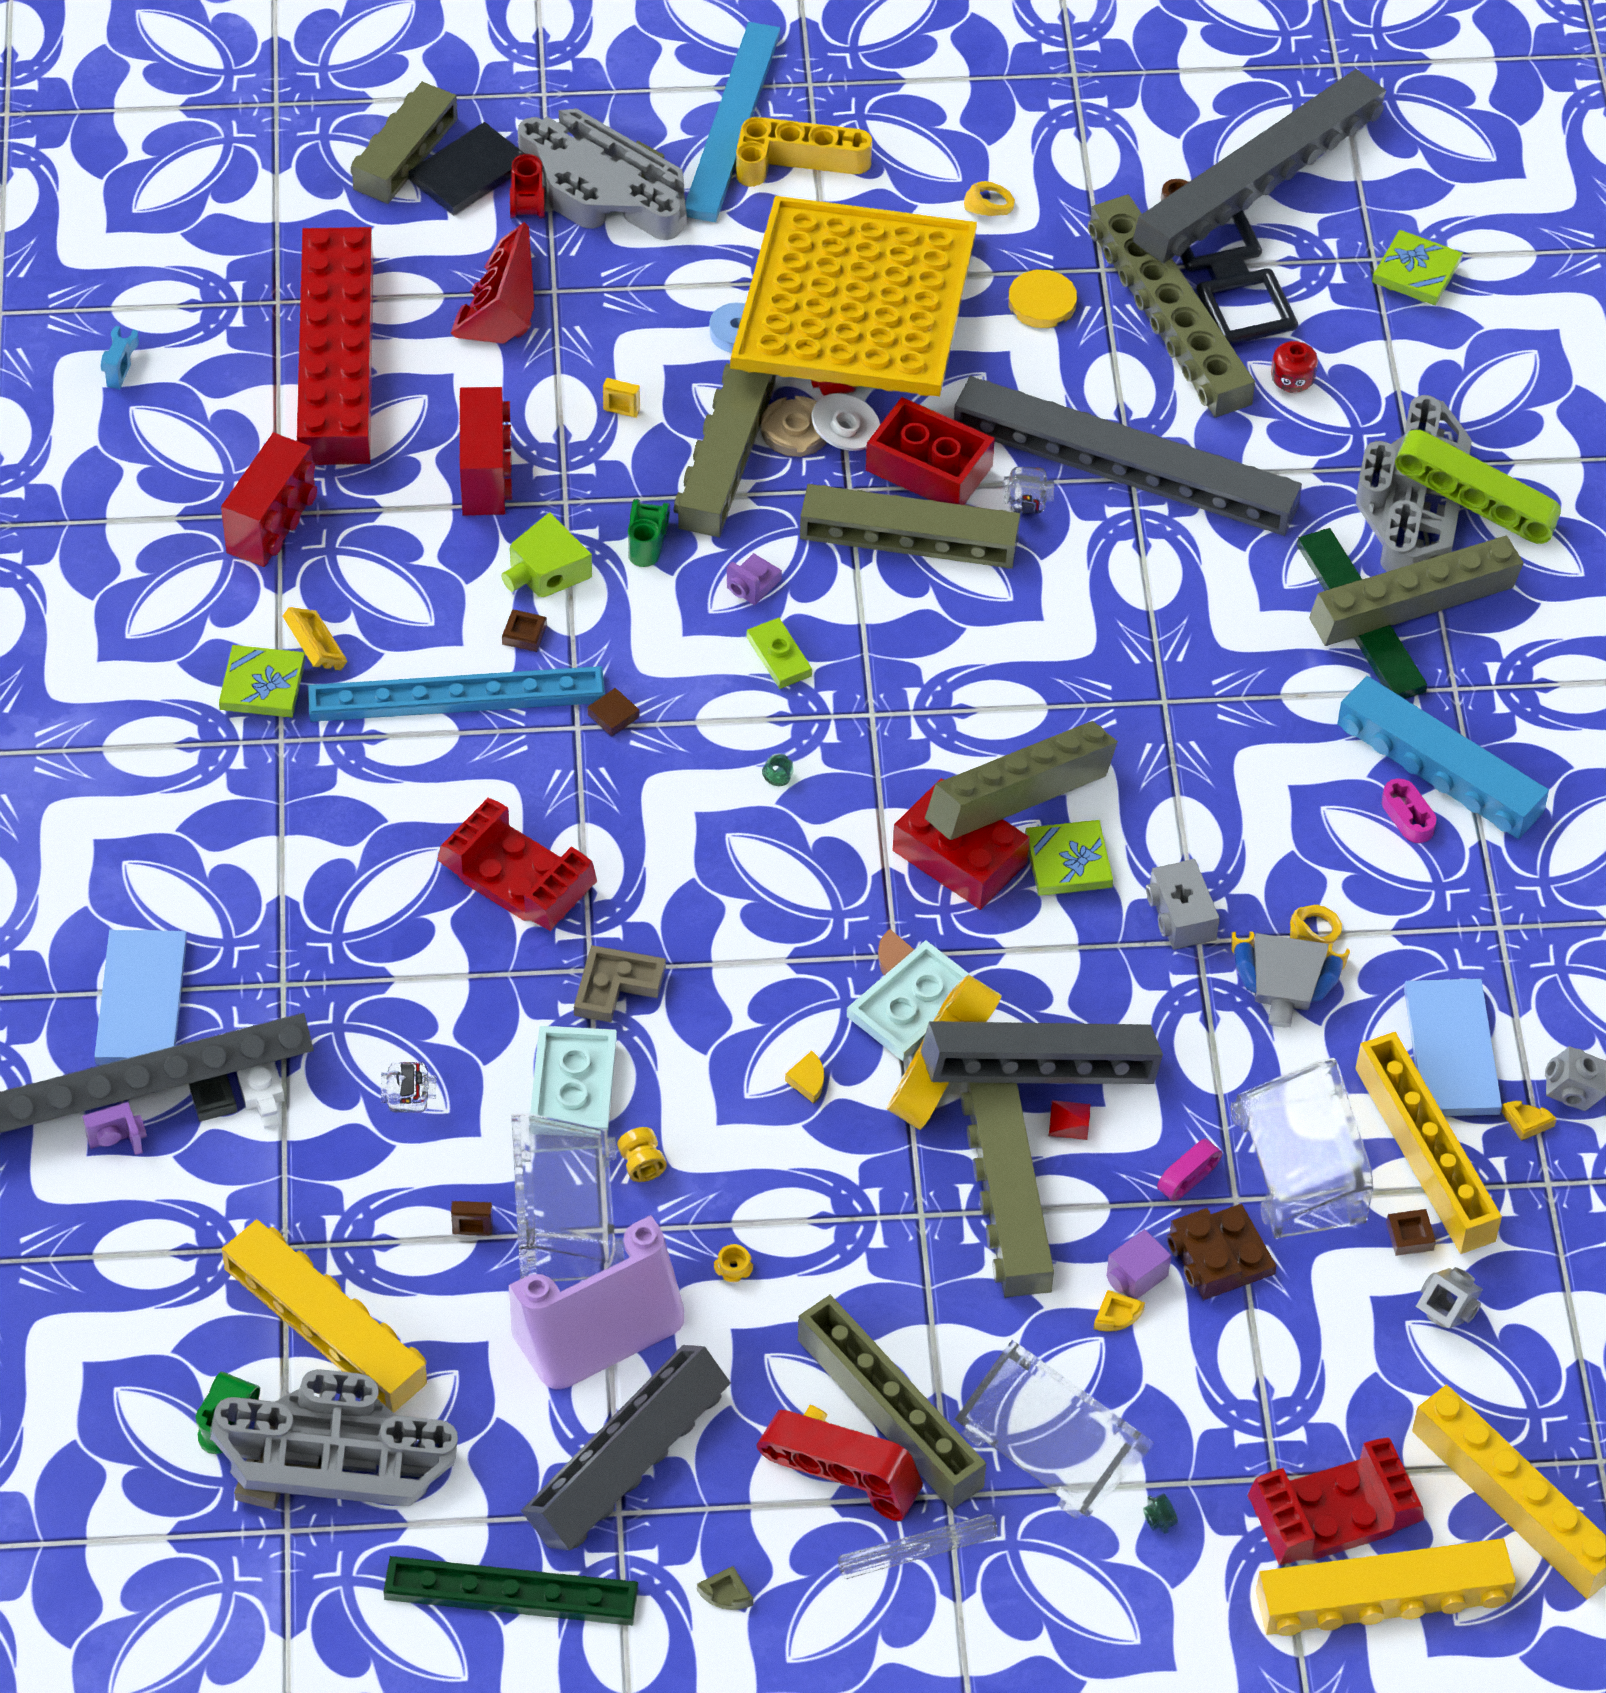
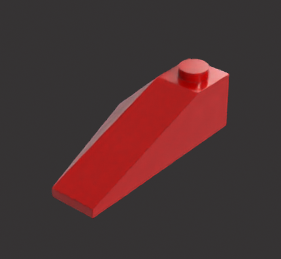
M525 222L498 242L484 266L488 272L479 282L473 285L470 291L474 295L472 302L469 306L467 304L462 305L456 315L451 334L455 338L504 344L514 336L517 338L521 337L530 328V319L534 310L530 232L529 226Z

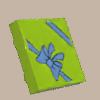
M1399 230L1375 270L1372 283L1436 306L1458 268L1463 252Z
M232 645L219 698V710L293 718L306 661L305 652Z
M1100 820L1025 828V834L1030 837L1028 852L1038 896L1113 888V876Z

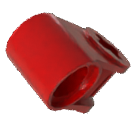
M523 154L516 157L512 162L510 218H516L517 215H538L539 218H545L542 162L534 155Z

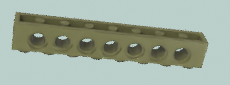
M1127 194L1093 205L1091 221L1088 222V231L1094 241H1098L1103 249L1106 261L1114 265L1119 273L1122 285L1130 289L1138 309L1144 310L1150 319L1152 330L1155 334L1161 336L1165 342L1168 354L1171 358L1177 360L1181 366L1184 378L1187 382H1191L1197 390L1201 404L1207 406L1215 418L1251 406L1255 380L1174 260L1171 258L1163 264L1133 242L1138 217L1142 213L1130 195Z

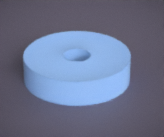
M745 303L725 304L717 308L711 315L709 322L710 338L718 348L732 353L738 328L735 327H739Z

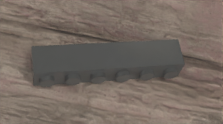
M929 1021L921 1049L931 1082L1154 1084L1163 1057L1151 1024Z
M682 1345L521 1510L548 1548L570 1551L580 1546L586 1540L587 1532L598 1521L605 1519L615 1509L614 1504L625 1493L632 1491L641 1483V1476L652 1465L659 1463L667 1456L668 1448L679 1437L688 1434L694 1428V1421L705 1410L712 1408L721 1400V1393L731 1382L705 1346Z

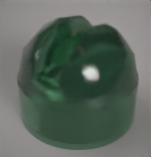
M773 754L765 762L762 775L771 785L785 786L793 775L794 764L785 754Z

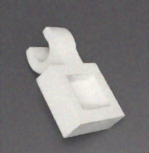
M275 1062L237 1071L246 1110L258 1107L264 1129L279 1126L276 1103L285 1101Z

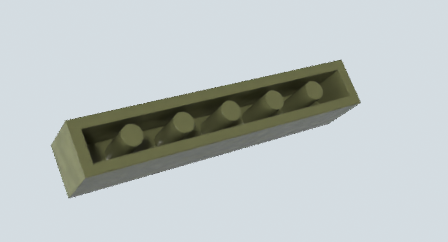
M726 363L722 375V384L724 385L722 389H716L712 404L713 414H707L704 421L703 441L697 440L693 453L694 465L693 467L687 466L683 481L684 492H678L675 498L673 511L678 514V529L720 538L759 432L762 414L766 410L774 391L777 375L758 372L749 373L743 370L730 369V364Z
M807 484L800 516V539L1013 569L1019 536L1020 513L937 502L935 500L908 498L899 495L872 493L863 490L836 488L827 485Z
M1505 535L1317 594L1309 620L1323 644L1328 646L1387 625H1396L1511 589L1516 583L1524 562L1509 537Z
M1090 721L936 783L925 819L949 840L958 838L1106 777L1118 741L1101 726L1097 725L1094 721Z
M968 1082L967 1092L961 1093V1106L963 1115H970L972 1124L967 1125L969 1148H976L978 1158L973 1159L976 1182H983L984 1191H980L979 1194L982 1215H989L990 1225H986L987 1245L989 1249L995 1248L997 1259L992 1260L995 1283H1002L1004 1298L1051 1293L1054 1269L1017 1083Z
M831 1294L798 1315V1341L889 1441L901 1445L911 1454L919 1474L952 1510L984 1488L986 1462Z

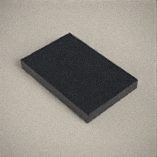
M483 122L408 171L409 180L454 216L512 178L513 160L525 153L486 122Z

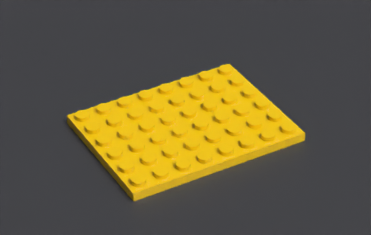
M775 196L731 353L730 369L743 370L749 373L773 374L780 377L811 379L816 382L825 381L847 384L853 387L863 386L883 389L885 391L915 393L921 396L940 397L976 237L977 222Z

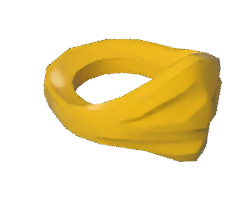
M989 181L974 183L964 197L965 210L986 216L1008 215L1013 211L1015 199L1010 191L1001 185ZM986 190L997 192L1005 198L1007 204L997 205L991 203L987 199L982 198L980 192Z
M1309 905L1299 907L1291 916L1290 938L1329 944L1334 943L1342 932V922L1338 915L1325 906ZM1312 916L1321 917L1329 922L1332 932L1327 936L1319 937L1304 920Z

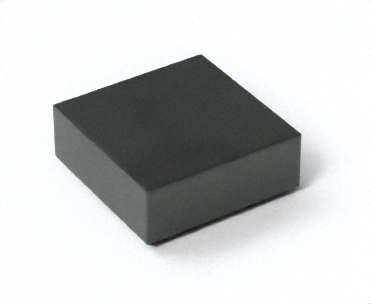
M227 1074L189 1083L190 1093L199 1122L237 1112L236 1102Z

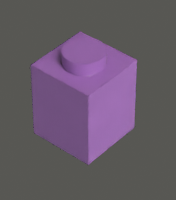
M1144 1229L1109 1254L1106 1273L1108 1282L1118 1293L1123 1292L1128 1297L1138 1299L1169 1276L1172 1255Z

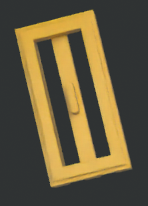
M288 607L282 617L313 667H320L322 664L326 669H330L333 666L335 670H342L347 663L346 657L317 611Z

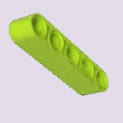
M1411 430L1405 435L1395 460L1396 468L1403 475L1532 543L1544 544L1551 540L1561 514V507L1554 499L1425 431Z

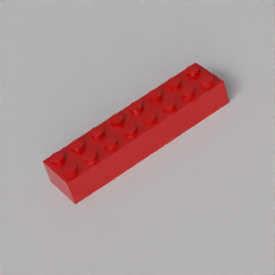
M372 227L302 228L297 441L311 446L312 460L315 465L371 464L374 275Z

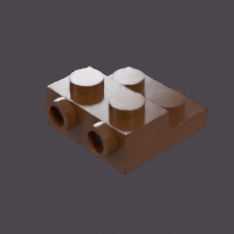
M1242 1203L1213 1214L1210 1213L1208 1208L1171 1220L1170 1233L1167 1234L1168 1246L1172 1254L1179 1256L1182 1260L1188 1284L1191 1288H1197L1203 1301L1275 1275L1277 1266Z

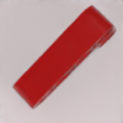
M781 1409L776 1412L756 1444L758 1451L771 1462L866 1491L873 1508L880 1515L892 1521L898 1522L904 1519L923 1487V1482L913 1457L901 1445Z

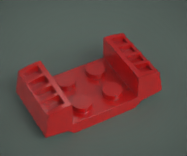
M489 797L441 844L437 861L458 875L465 885L523 921L530 920L549 931L597 883L593 861L572 846L561 857L511 827L509 825L508 807Z
M1390 1437L1363 1443L1359 1460L1289 1481L1284 1468L1266 1473L1254 1480L1247 1494L1279 1565L1304 1559L1313 1561L1387 1538L1397 1530L1424 1521L1423 1506Z

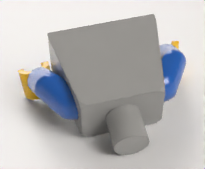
M1249 931L1248 939L1240 940L1236 937V932H1232L1231 950L1235 954V966L1244 986L1248 991L1255 993V1002L1271 1005L1268 1024L1276 1027H1291L1294 1008L1309 1010L1311 1002L1321 1001L1339 981L1341 972L1345 968L1350 954V949L1346 948L1344 954L1335 953L1332 950L1333 943L1326 944L1259 933L1255 935L1252 931Z

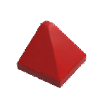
M1052 1100L1048 1136L1087 1140L1091 1104Z

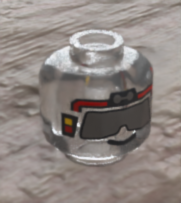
M1014 467L1010 471L1009 476H1004L1003 504H1008L1012 512L1039 514L1045 510L1046 502H1053L1054 480H1047V474L1043 468Z
M392 1062L388 1066L387 1072H381V1103H387L391 1112L421 1113L427 1109L429 1099H436V1075H429L428 1067L424 1062Z

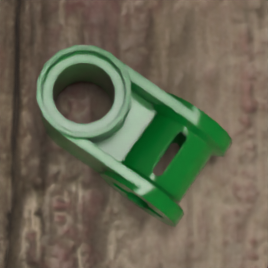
M633 499L628 527V558L634 565L648 567L658 562L664 535L667 534L670 503L664 502L660 506L644 504L639 499Z
M223 1371L217 1374L209 1393L195 1416L196 1425L199 1428L197 1434L198 1444L202 1450L211 1454L223 1453L214 1441L210 1440L212 1420L219 1402L231 1397L259 1400L261 1390L259 1385ZM228 1421V1424L234 1425V1422Z

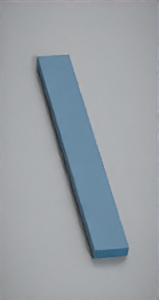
M748 22L685 202L686 213L689 218L717 222L736 166V149L741 126L744 121L753 117L780 38V27Z
M602 666L308 685L310 722L592 704L605 695Z

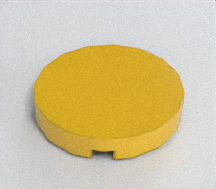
M1051 270L1025 272L1014 279L1009 288L1008 307L1011 313L1013 310L1020 322L1035 328L1055 327L1058 322L1064 319L1065 322L1069 320L1076 310L1077 290L1073 283L1064 275Z

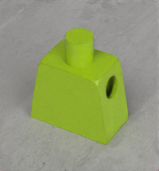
M548 513L511 543L509 547L511 568L501 573L502 581L509 591L513 592L526 584L538 597L544 598L592 577V554L551 513Z

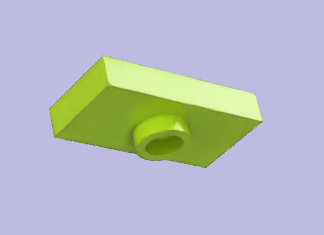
M779 617L747 629L746 638L779 689L812 677V667Z

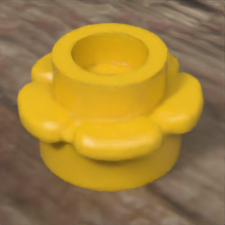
M727 1245L718 1253V1259L714 1261V1270L717 1275H722L723 1279L727 1282H739L742 1277H749L753 1271V1263L750 1262L751 1255L741 1245ZM730 1264H737V1267L733 1268Z

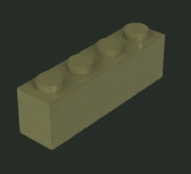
M421 81L413 92H409L406 95L403 104L396 113L390 114L386 125L381 131L372 136L362 154L357 155L353 159L350 167L353 190L389 204L408 181V171L426 159L458 119L457 96Z

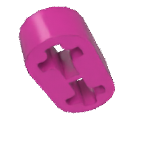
M1397 778L1387 782L1383 789L1381 804L1396 827L1407 840L1413 843H1423L1430 840L1434 835L1436 816L1417 788L1405 779ZM1406 797L1405 803L1402 801L1401 798ZM1413 818L1417 824L1412 825Z
M1202 1139L1164 1172L1158 1181L1157 1189L1171 1201L1179 1200L1216 1167L1222 1157V1151L1208 1139Z

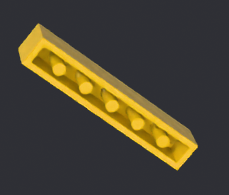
M1396 1031L1360 1043L1355 1070L1459 1253L1463 1254L1496 1242L1502 1216Z
M256 1219L221 1248L224 1269L342 1372L364 1374L375 1380L379 1391L377 1400L393 1413L427 1384V1363L423 1355L416 1348H407L401 1343L394 1330L384 1322L379 1324L373 1319L366 1306L356 1298L351 1300L345 1295L338 1282L328 1274L323 1276L317 1271L310 1258L300 1250L295 1252L290 1248L282 1234L274 1227L267 1228Z
M1446 1384L1417 1407L1412 1432L1584 1598L1588 1600L1606 1585V1535L1452 1388Z
M1501 1538L1259 1571L1255 1591L1266 1635L1292 1636L1302 1630L1315 1628L1330 1631L1345 1624L1359 1622L1363 1625H1373L1381 1622L1383 1619L1396 1617L1411 1620L1419 1618L1426 1613L1440 1611L1445 1614H1454L1461 1612L1465 1608L1477 1606L1490 1609L1497 1608L1507 1602H1511L1516 1580L1505 1539Z

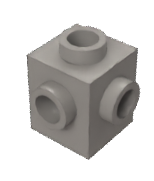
M1569 1046L1547 1063L1545 1068V1078L1547 1079L1546 1096L1583 1111L1588 1110L1606 1096L1605 1060L1590 1055L1581 1049Z
M1454 1267L1453 1269L1447 1268L1436 1273L1432 1272L1421 1288L1420 1292L1423 1295L1416 1307L1425 1312L1428 1319L1444 1328H1452L1464 1322L1469 1323L1475 1317L1481 1306V1302L1477 1299L1483 1289L1474 1284L1475 1278L1463 1269ZM1452 1293L1458 1297L1456 1301L1452 1298Z

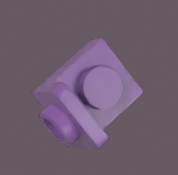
M755 553L748 557L740 566L734 562L727 566V589L736 597L744 598L753 605H756L782 579L781 569Z
M128 1102L83 1115L85 1133L90 1149L99 1146H111L129 1137L134 1154L143 1153L141 1139L147 1137L145 1126L140 1114L133 1116Z

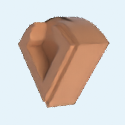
M891 929L883 935L878 948V960L883 975H886L914 950Z

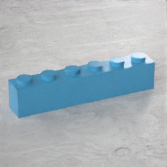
M1366 676L1341 701L1337 725L1342 727L1346 733L1358 737L1372 746L1379 754L1388 756L1402 765L1409 773L1418 775L1432 784L1439 792L1446 793L1462 803L1469 811L1489 820L1499 830L1520 839L1544 813L1549 789L1369 676Z

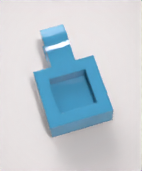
M115 326L111 331L112 345L109 351H104L100 368L101 371L105 372L107 387L121 389L131 366V354L139 345L138 331L133 329L128 338H121L120 327Z

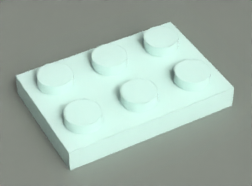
M925 940L848 1006L847 1017L904 1061L919 1048L925 1037L929 1021L935 1019L949 993L969 973Z
M539 1026L529 1132L608 1136L617 1030Z

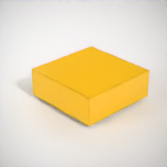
M606 378L603 385V410L637 418L640 411V386Z

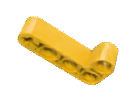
M752 117L744 121L741 126L736 149V179L739 183L748 187L758 186L765 181L769 164L846 174H862L871 167L872 137L868 132L861 129Z
M968 974L949 993L933 1021L987 1022L996 1009L1002 995ZM923 1041L886 1110L919 1130L924 1127L949 1084V1082H931L921 1053Z

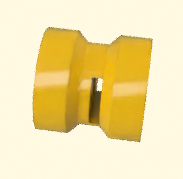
M648 1127L632 1129L624 1133L617 1142L621 1156L628 1161L626 1169L629 1177L635 1182L653 1180L660 1176L667 1167L663 1153L656 1148L658 1146L656 1135Z

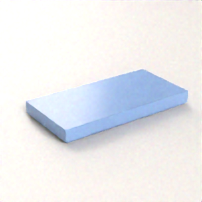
M109 930L95 1048L96 1065L176 1046L187 944L186 931Z
M1482 979L1405 981L1404 994L1415 1066L1443 1115H1500L1502 1105Z

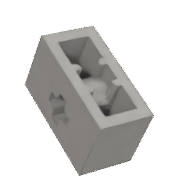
M1196 859L1152 868L1150 884L1146 885V896L1151 907L1156 906L1159 914V930L1163 937L1168 936L1172 949L1175 950L1215 941L1217 939L1220 918Z

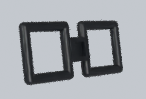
M1243 210L1233 215L1232 219L1245 246L1197 257L1194 256L1189 246L1180 255L1187 271L1192 272L1207 268L1212 280L1199 283L1196 286V292L1230 345L1297 329L1298 320L1273 270L1265 268L1249 272L1244 260L1259 257L1262 254V247ZM1264 283L1281 319L1230 330L1213 294Z

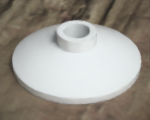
M842 393L829 394L819 399L811 415L812 424L822 439L832 446L849 451L866 449L868 440L880 426L877 414L866 402L855 396Z

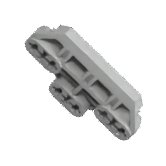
M577 108L559 110V122L548 116L543 120L539 117L524 119L518 125V148L525 154L534 155L541 160L542 170L549 185V204L554 211L589 229L603 225L606 220V214H609V211L623 212L625 219L629 223L660 240L674 239L686 226L687 213L684 197V177L681 168ZM567 133L573 134L574 137L569 136ZM604 154L609 155L611 158H607ZM642 174H644V176L648 178V180L643 179L641 177Z
M1429 395L1417 396L1411 401L1405 433L1402 437L1392 444L1384 441L1371 442L1364 451L1356 494V506L1383 545L1380 563L1387 572L1452 551L1460 504L1447 498L1446 505L1438 504L1437 514L1430 512L1431 503L1424 502L1425 495H1443L1403 475L1395 466V460L1405 435L1411 430H1418L1420 422L1426 423L1425 432L1470 454L1472 440L1443 401ZM1440 420L1445 421L1458 434L1457 443L1444 438L1445 429L1438 428ZM1374 468L1381 469L1378 487H1371ZM1399 527L1406 528L1403 547L1396 546ZM1418 532L1440 534L1439 542H1431V545L1423 547L1424 540L1417 539Z
M323 1369L307 1372L302 1378L298 1390L274 1402L237 1397L226 1398L220 1401L216 1406L210 1429V1440H213L232 1462L230 1473L244 1489L409 1507L426 1494L431 1482L451 1466H454L458 1435L454 1426L443 1420L397 1416L377 1400L379 1393L378 1385L375 1380L367 1375ZM336 1393L340 1394L339 1401H334ZM228 1421L234 1422V1425H229ZM250 1421L255 1422L253 1429H249ZM270 1426H275V1430L270 1429ZM415 1439L419 1440L417 1447H413ZM261 1453H264L263 1463L248 1462L243 1460V1458L260 1460ZM319 1459H322L321 1469L284 1465V1463L318 1466ZM376 1465H379V1476L342 1472V1469L375 1472ZM400 1475L421 1478L419 1480L400 1478Z

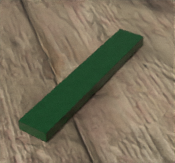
M1331 528L1298 537L1297 547L1324 591L1362 580ZM1391 625L1354 637V640L1383 686L1404 699L1426 692L1428 684Z
M390 1556L383 1597L384 1600L633 1626L639 1584L636 1581Z

